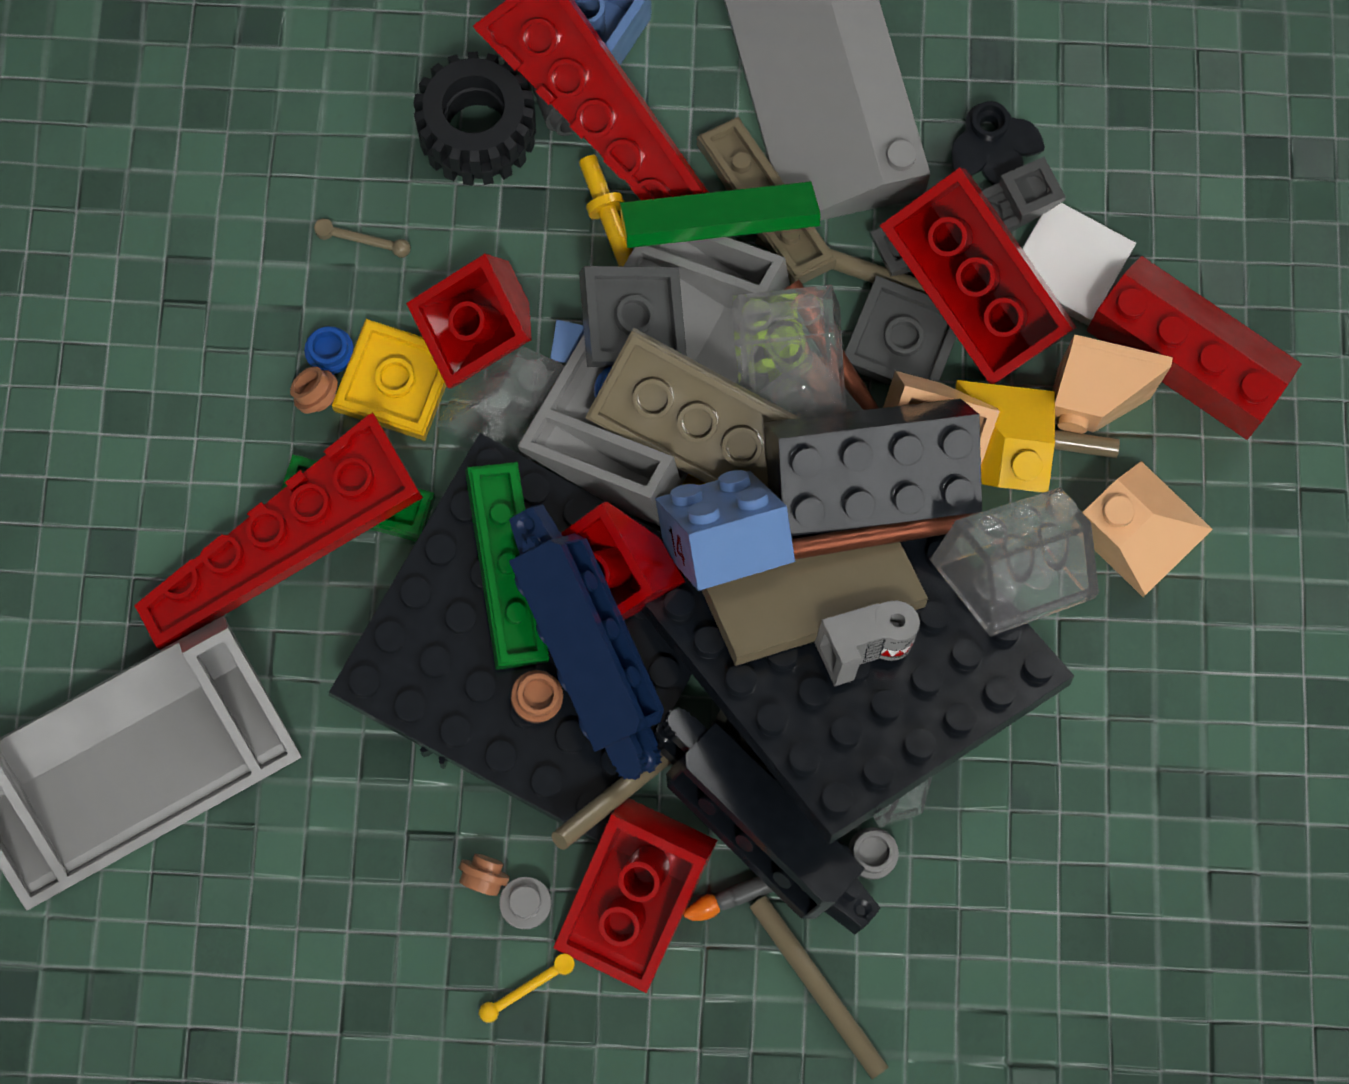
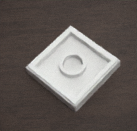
M1060 203L1041 216L1022 249L1066 313L1089 326L1097 309L1103 303L1134 249L1136 242Z

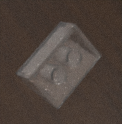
M1061 487L956 520L930 559L990 636L1095 599L1099 593L1092 524L1080 511L1074 500Z

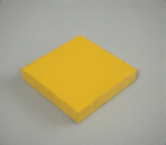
M366 319L332 403V408L335 412L359 420L373 412L383 428L425 441L446 384L423 337Z

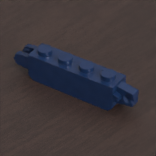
M544 505L534 506L516 514L509 519L520 554L509 561L515 574V583L519 592L526 598L536 620L537 633L540 639L547 645L555 662L559 682L564 690L568 692L577 711L582 733L590 740L594 751L602 748L606 749L613 766H616V772L619 773V777H623V780H636L640 778L643 772L651 773L655 771V768L662 763L660 760L662 756L660 755L661 750L657 748L658 743L650 727L660 723L664 708L587 538L575 533L562 536Z

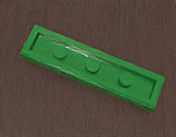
M811 181L620 203V216L627 248L820 226L821 217Z
M518 462L468 467L465 474L496 670L547 663L549 661L547 645L540 639L537 633L536 620L526 598L519 592L516 586L515 574L509 562L520 555L509 519L525 510Z

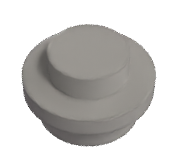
M874 827L862 829L852 837L848 844V848L851 850L854 858L865 868L859 875L862 878L869 880L881 879L891 873L897 864L899 856L897 843L883 829Z
M520 877L512 880L503 889L499 901L500 911L503 918L511 926L522 930L533 929L541 925L549 916L551 896L546 886L539 880L531 877Z

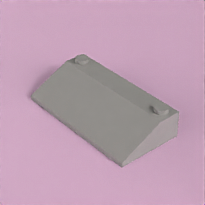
M724 0L768 161L784 184L812 182L821 213L820 221L914 200L926 192L931 173L879 0Z
M728 237L635 247L623 266L679 268L687 357L739 384L759 348V345L750 346L749 340L757 334L769 330L787 297L783 289L790 286L785 257ZM583 334L520 441L518 448L527 456L605 502H609L619 510L660 526L655 498L670 494L672 489L683 485L688 473L677 468L673 456L616 435L585 418L595 400L594 383L598 375L608 367H587L585 338Z
M224 616L0 737V869L26 911L302 758Z

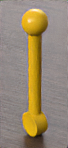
M569 954L558 955L554 965L498 1001L483 1003L478 1013L480 1019L486 1023L494 1022L501 1010L558 974H570L575 966L574 959Z

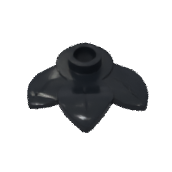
M987 101L974 106L969 111L965 121V132L953 143L951 153L954 171L961 167L967 169L971 176L982 171L984 178L992 185L999 183L1001 175L1023 166V156L1038 155L1045 150V146L1039 130L1031 122L1012 118L1003 105ZM990 122L996 127V130L994 132L985 131L981 128L980 124Z

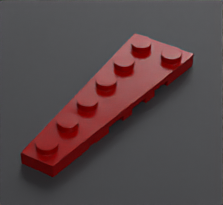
M505 0L473 25L480 36L514 70H518L537 89L535 92L548 105L551 104L570 123L569 127L581 139L584 138L604 158V163L619 178L625 180L631 190L641 200L709 193L575 0Z
M373 412L325 449L323 452L326 455L302 473L300 470L285 482L287 486L267 503L263 504L260 502L247 513L249 517L229 534L218 536L202 549L199 556L185 563L134 605L158 649L161 650L224 616L423 498Z

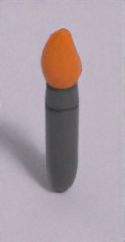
M756 876L730 886V888H726L716 893V895L706 894L700 897L685 910L684 917L692 921L708 920L717 916L721 910L724 911L773 891Z

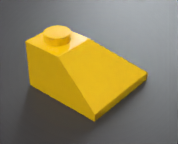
M956 380V390L996 407L1000 411L981 464V484L999 488L1048 493L1055 447V391Z

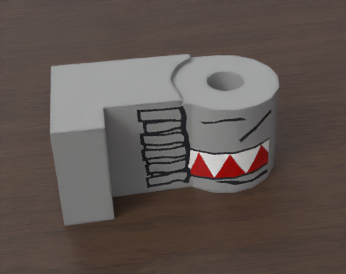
M895 600L877 603L822 619L815 639V645L834 686L853 681L860 664L879 658L894 661L905 657L911 650L919 630V615L906 602Z

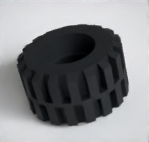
M467 52L468 58L459 60L458 55L455 54L447 57L449 65L443 67L440 63H437L431 68L432 79L423 77L419 83L420 94H415L413 104L420 146L424 156L428 155L429 163L436 171L443 167L444 177L454 181L457 176H462L464 185L473 186L474 179H483L484 185L493 184V176L500 174L503 180L512 175L511 166L514 164L521 168L527 161L526 152L532 153L535 144L534 135L536 134L532 90L528 89L526 78L522 74L516 76V70L507 62L500 65L497 55L488 53L486 59H480L478 52ZM475 105L490 107L502 115L493 127L479 133L463 132L450 124L452 118L459 111Z

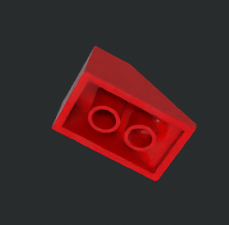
M628 798L610 816L553 949L569 954L572 958L647 993L718 840Z

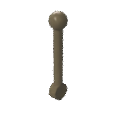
M319 219L314 225L316 235L322 240H327L334 236L393 251L394 255L399 258L408 256L411 250L410 243L405 239H398L394 242L334 227L328 219Z

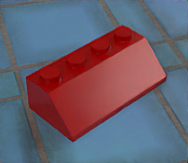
M959 167L880 225L989 384L997 383L1077 328L967 169Z
M1140 256L1123 274L1097 309L1086 330L1101 341L1173 357L1171 368L1165 375L1162 383L1246 440L1250 438L1262 423L1302 365V363L1143 256Z

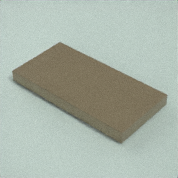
M633 328L585 418L616 435L673 456L677 468L704 483L718 480L719 476L723 473L743 470L746 472L751 471L768 487L764 422L796 419L799 417Z
M900 542L796 559L795 562L702 590L735 666L814 642L822 619L877 603L895 600L906 602L915 610L924 608L928 600Z

